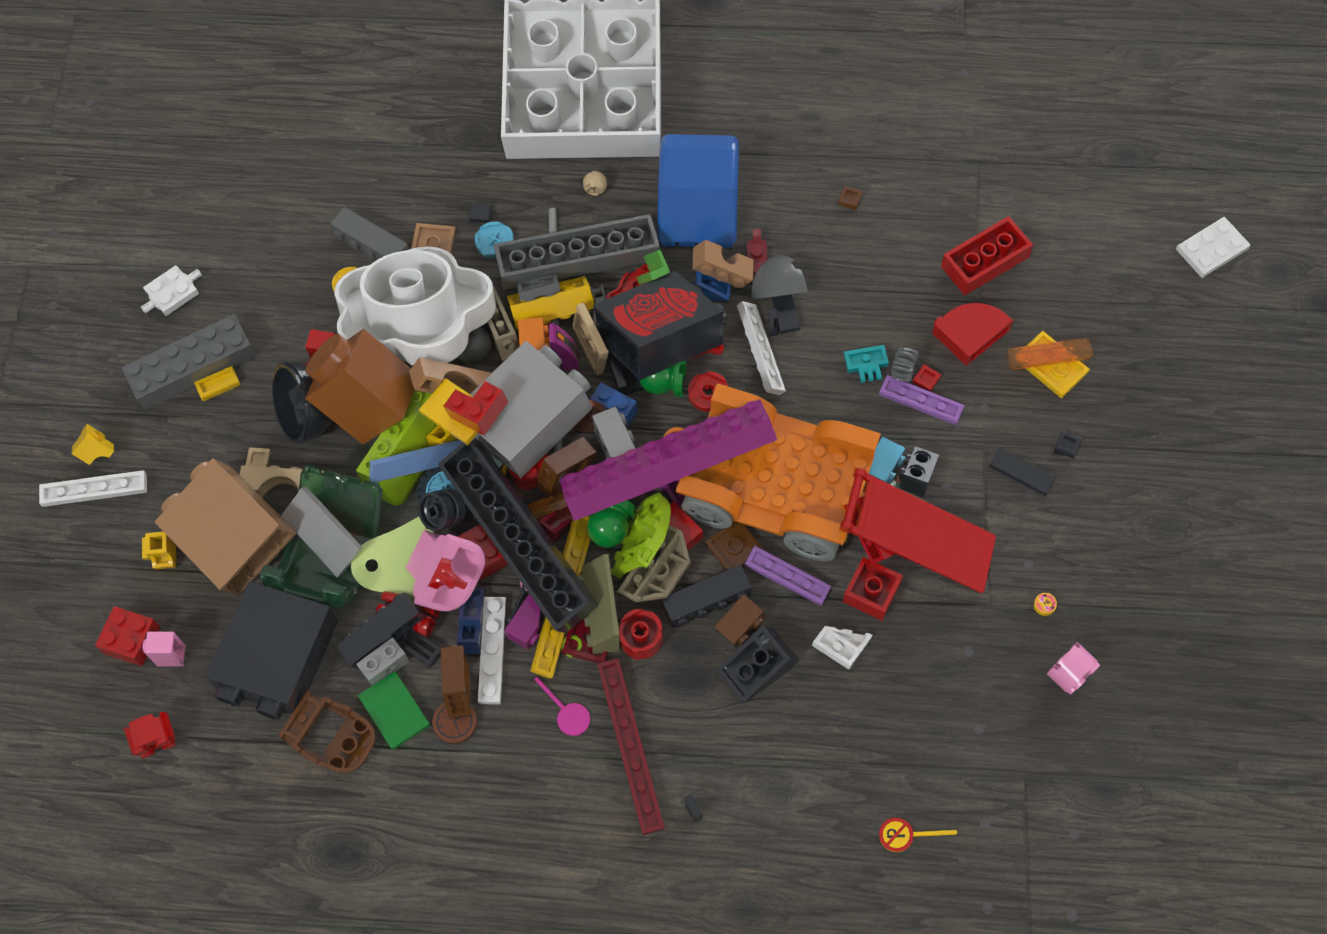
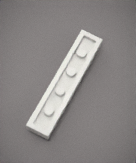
M742 301L737 305L751 346V352L757 363V369L763 381V387L766 393L781 395L785 392V388L756 304Z
M143 470L40 484L39 504L45 507L147 493V474Z
M484 597L478 690L479 704H501L506 597Z

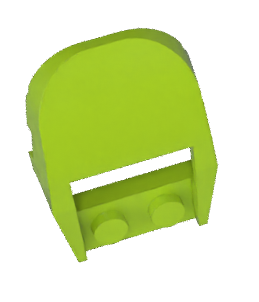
M656 493L642 501L635 510L637 512L634 519L628 522L631 528L621 543L623 544L621 552L617 551L614 560L616 562L613 569H611V574L617 578L622 579L625 573L643 566L647 568L664 542L669 526L671 509L668 500L661 493Z

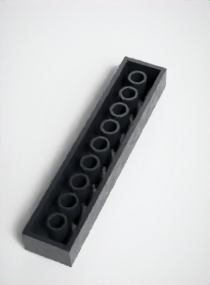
M473 438L468 445L462 442L438 463L441 470L456 491L462 496L465 504L555 631L567 633L599 606L480 441Z

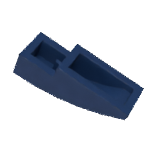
M475 587L466 603L460 606L457 646L463 645L465 654H480L485 587Z

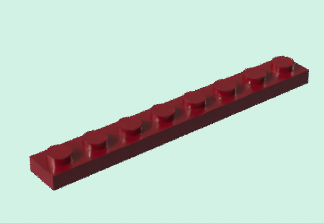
M619 658L598 663L599 674L642 835L665 830Z

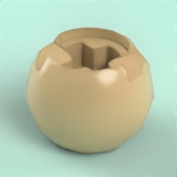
M592 171L584 177L583 187L588 194L597 196L606 190L607 178L599 171Z

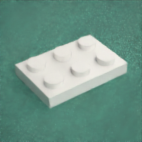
M1223 217L1179 244L1176 250L1203 278L1248 250L1250 244Z

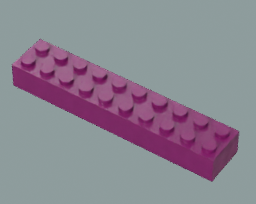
M759 399L757 401H750L737 409H730L717 417H710L697 425H690L677 433H670L657 441H650L637 449H630L617 457H610L597 465L587 466L584 470L577 473L567 474L564 478L560 479L567 506L574 521L774 442L777 440L770 418Z

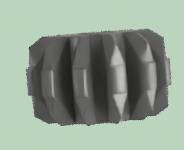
M900 347L898 349L891 370L892 378L901 382H910L912 380L919 359L918 351L909 347Z

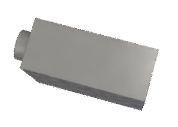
M527 341L484 380L503 390L508 403L485 436L480 433L475 436L478 441L520 479L592 409L586 392L591 388L589 382L575 369L568 375L560 370L558 367L562 364V361L548 346L544 345L538 351ZM484 381L470 395L474 397Z

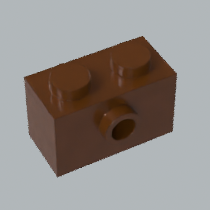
M743 595L717 623L715 628L737 648L750 638L749 634L754 628L758 629L764 623L766 615L748 597Z

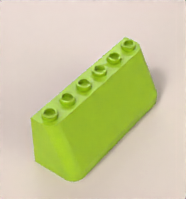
M414 390L404 418L380 434L356 470L365 491L392 505H401L408 499L426 470L372 483L370 480V461L429 447L426 436L437 424L422 415L419 409L432 393Z

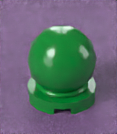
M682 361L670 368L639 380L641 386L647 392L655 395H664L672 390L674 397H683L684 389L682 388V383L686 379L687 361Z
M626 500L591 514L588 517L586 527L589 538L596 545L605 548H612L622 543L628 534V521H632L637 512L635 511L636 507Z

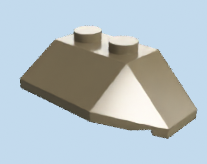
M669 525L664 542L648 567L644 568L642 566L631 570L618 589V594L634 602L668 598L691 564L683 532Z

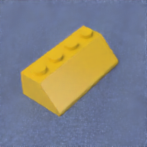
M581 276L558 282L560 291H557V294L549 297L541 295L536 300L530 302L520 301L519 293L507 296L516 329H519L518 320L543 318L544 324L552 322V319L556 318L567 319L572 316L571 314H575L576 306L580 303H584L588 312L593 309L594 301L586 277Z

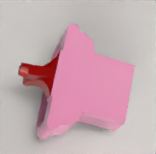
M424 530L406 565V569L416 580L413 588L414 603L438 611H451L466 603L485 566V555L480 546L450 534L446 536Z

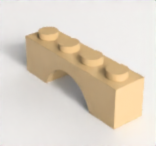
M256 464L241 466L240 476L262 498L271 488L287 484L294 486L298 491L306 486L320 502H325L328 478L325 472L320 469L302 470L298 467L285 469L274 465L261 467Z

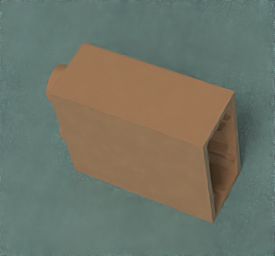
M212 458L210 461L202 462L194 468L190 475L192 481L181 493H175L164 501L161 507L163 513L156 519L155 523L219 590L240 596L245 591L248 582L255 580L297 532L232 467Z

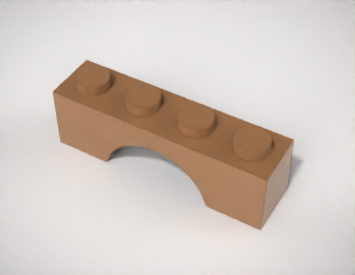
M421 357L417 359L409 370L414 390L433 393L446 378L471 394L491 375L489 372Z

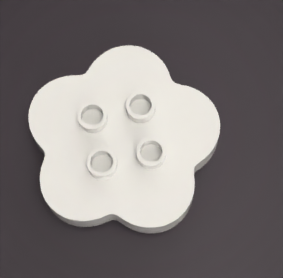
M418 247L386 255L371 265L354 269L345 274L337 282L334 291L340 314L337 321L338 334L348 340L364 328L399 359L410 365H414L419 357L444 363L454 360L465 350L468 344L469 333L488 322L496 309L494 290L490 278L481 271L458 266L452 254L436 247Z

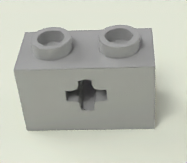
M392 637L358 662L357 666L371 686H373L388 675L398 671L409 660Z

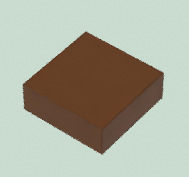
M844 185L837 205L856 211L863 191Z

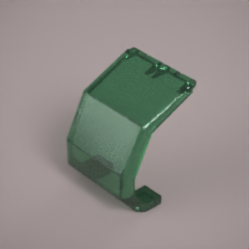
M311 465L305 466L300 473L299 490L306 486L360 545L378 536L383 495L380 483L364 480V483H362L361 478L344 475L342 478V474L324 469L323 473L321 468ZM297 533L287 543L279 566L274 568L264 565L260 571L264 586L335 608H342L352 602L361 587L352 574L351 564L341 576L336 577ZM368 560L365 564L366 569L368 568L370 560Z

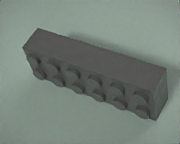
M232 314L121 368L137 401L145 410L195 386V381L230 366L235 367L256 357L235 314Z

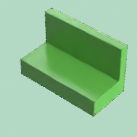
M661 250L643 256L650 271L636 278L640 285L670 273Z

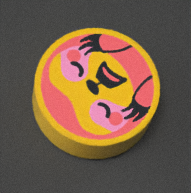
M1049 593L1039 594L1034 601L1035 611L1042 616L1051 615L1057 606L1055 597Z

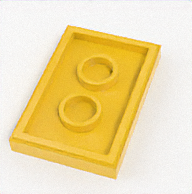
M1044 331L1015 357V360L1061 399L1090 371L1087 366Z
M445 378L420 407L419 412L468 445L478 432L450 418L443 405L455 389L472 398L473 396Z

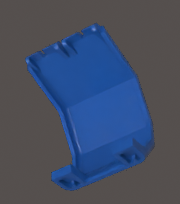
M667 134L662 137L659 152L657 239L661 242V246L675 247V242H679V247H695V242L700 244L704 240H708L712 243H719V246H722V248H732V244L737 241L739 141L735 136Z

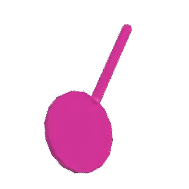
M535 677L534 680L561 708L557 717L558 726L561 731L571 736L580 735L585 732L590 724L588 710L577 703L564 706L538 677Z

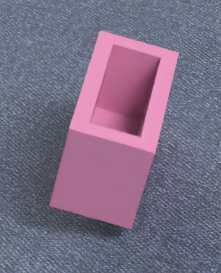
M147 632V638L143 641V651L158 667L184 666L186 645L174 632Z

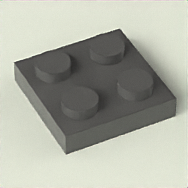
M556 273L517 283L520 301L530 302L536 300L538 296L545 295L549 297L560 291Z

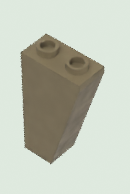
M493 287L496 309L486 324L503 363L519 348V344L497 291Z

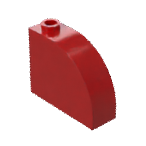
M969 303L954 308L945 316H939L933 323L932 334L967 366L1008 333L1013 320L994 306L982 303Z

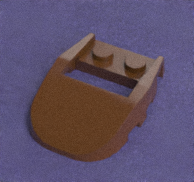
M307 690L278 734L282 740L307 760L340 774H348L357 770L365 762L375 744L374 729L364 717L359 716L351 707L345 704L342 705L325 696L323 698L313 696L309 690ZM326 708L346 720L323 756L320 757L301 746V743L323 709Z

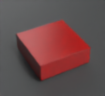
M924 364L914 377L912 383L931 392L942 374Z

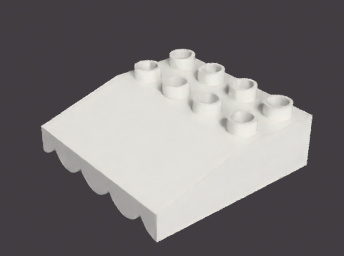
M505 0L501 139L506 159L659 156L661 142L660 0H604L603 2L599 0H567L564 3L560 0H529L527 3H523L520 0Z

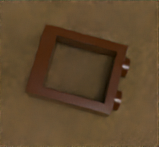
M584 437L544 458L536 483L539 489L545 492L548 497L562 490L560 479L564 478L567 474L577 473L592 465L596 451Z
M452 645L441 648L442 695L448 716L471 715L470 674L463 645Z

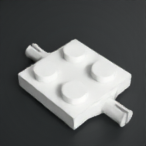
M175 265L143 287L149 295L150 301L141 306V309L146 314L156 307L165 316L169 315L199 294L193 285V281L202 276V274L196 269L189 275H186Z

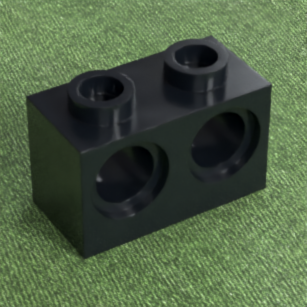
M915 446L913 453L907 454L904 463L907 467H902L898 479L902 480L899 489L924 497L939 454Z

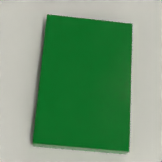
M396 671L358 695L392 751L430 727L429 722Z

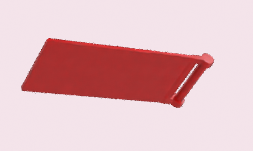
M862 468L854 469V482L844 521H841L839 527L841 531L861 537L974 591L984 592L996 539L994 534L868 474ZM864 480L867 482L857 524L854 526L852 522Z

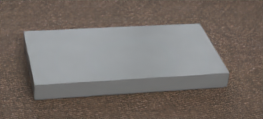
M306 486L299 490L281 515L336 577L341 576L363 548Z

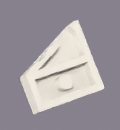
M824 626L813 641L812 646L847 669H850L873 635L870 633H865V635L854 634L852 630H838L834 627Z

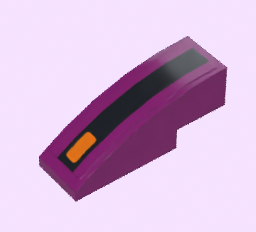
M549 324L550 346L561 359L563 370H579V351L575 341L562 328L555 324Z

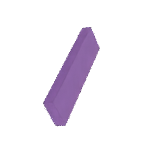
M887 375L879 392L880 396L957 425L965 406L907 382L898 381Z
M754 546L744 565L820 606L831 588V585L757 546Z

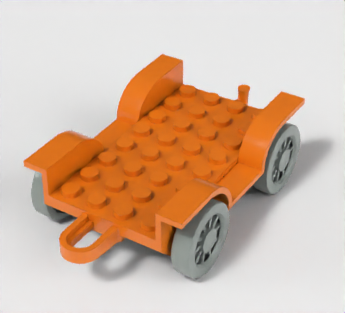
M717 383L711 398V410L708 418L717 417L730 409H737L750 401L760 399L770 418L777 440L681 478L676 492L685 495L681 506L682 510L692 520L713 528H728L734 520L783 536L786 532L784 543L794 553L816 561L833 560L839 544L843 545L849 534L841 531L839 527L841 521H844L846 513L844 505L848 504L854 482V469L862 468L868 474L870 473L881 433L834 420H825L819 422L818 425H814L777 413L776 408L761 397ZM680 427L671 428L665 433L664 437L684 429ZM864 480L862 482L859 497L864 496V489L866 486V481Z

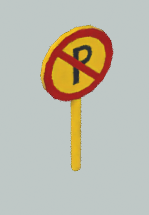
M891 818L882 824L879 838L881 844L889 851L901 852L910 847L913 837L956 835L957 830L913 832L912 827L907 821L901 818Z

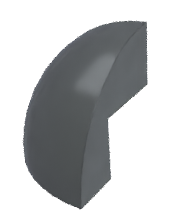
M778 255L765 261L755 274L752 283V299L808 292L802 271L796 269L792 264L794 260L786 255Z

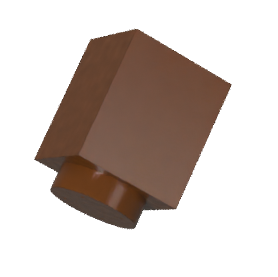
M364 328L348 340L340 334H335L319 347L306 367L305 372L313 379V382L305 399L364 445L404 418L414 393V386L409 373L411 368Z

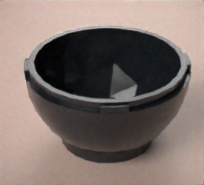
M286 361L279 363L273 374V405L277 420L286 437L290 441L302 444L320 436L333 420L305 399L313 382V379L305 372L308 364L298 361Z

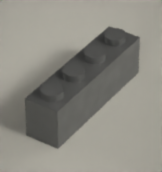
M346 207L330 223L333 235L338 240L348 242L355 250L360 249L370 259L375 258L378 260L395 252L409 250L407 243Z

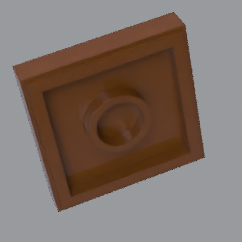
M736 521L730 527L720 530L705 541L706 547L725 571L739 565L743 568L754 546L764 550L747 527Z

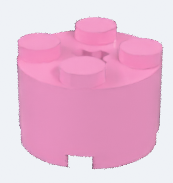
M1078 642L1046 673L1070 695L1100 666L1097 662L1098 660Z

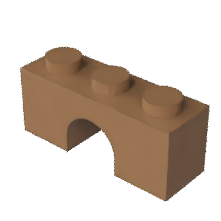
M704 240L693 248L694 270L714 277L719 281H724L736 288H742L753 281V259L737 253L725 261L722 257V246L708 240Z

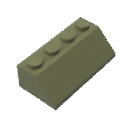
M604 554L583 565V574H579V579L599 605L584 617L585 627L590 628V634H586L587 645L592 647L593 654H602L605 651L608 653L619 652V629L609 555Z

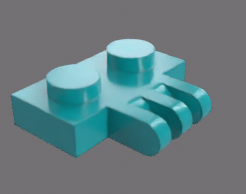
M884 345L845 351L843 355L847 372H858L861 383L865 382L866 374L868 380L873 381L872 373H875L877 380H881L880 368L888 367L889 364Z

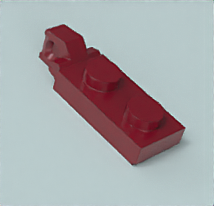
M753 229V240H748L747 257L753 259V280L760 266L767 261L766 240H761V229Z

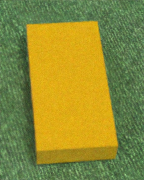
M233 366L194 382L202 401L241 385Z

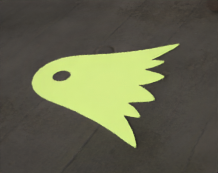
M418 516L393 531L365 542L361 545L363 547L351 562V570L355 580L363 587L373 591H388L399 594L406 592L414 596L413 588L416 580L406 569V565L423 531H434L425 529L426 527ZM370 559L378 562V568L374 572L368 571L365 567L366 562Z

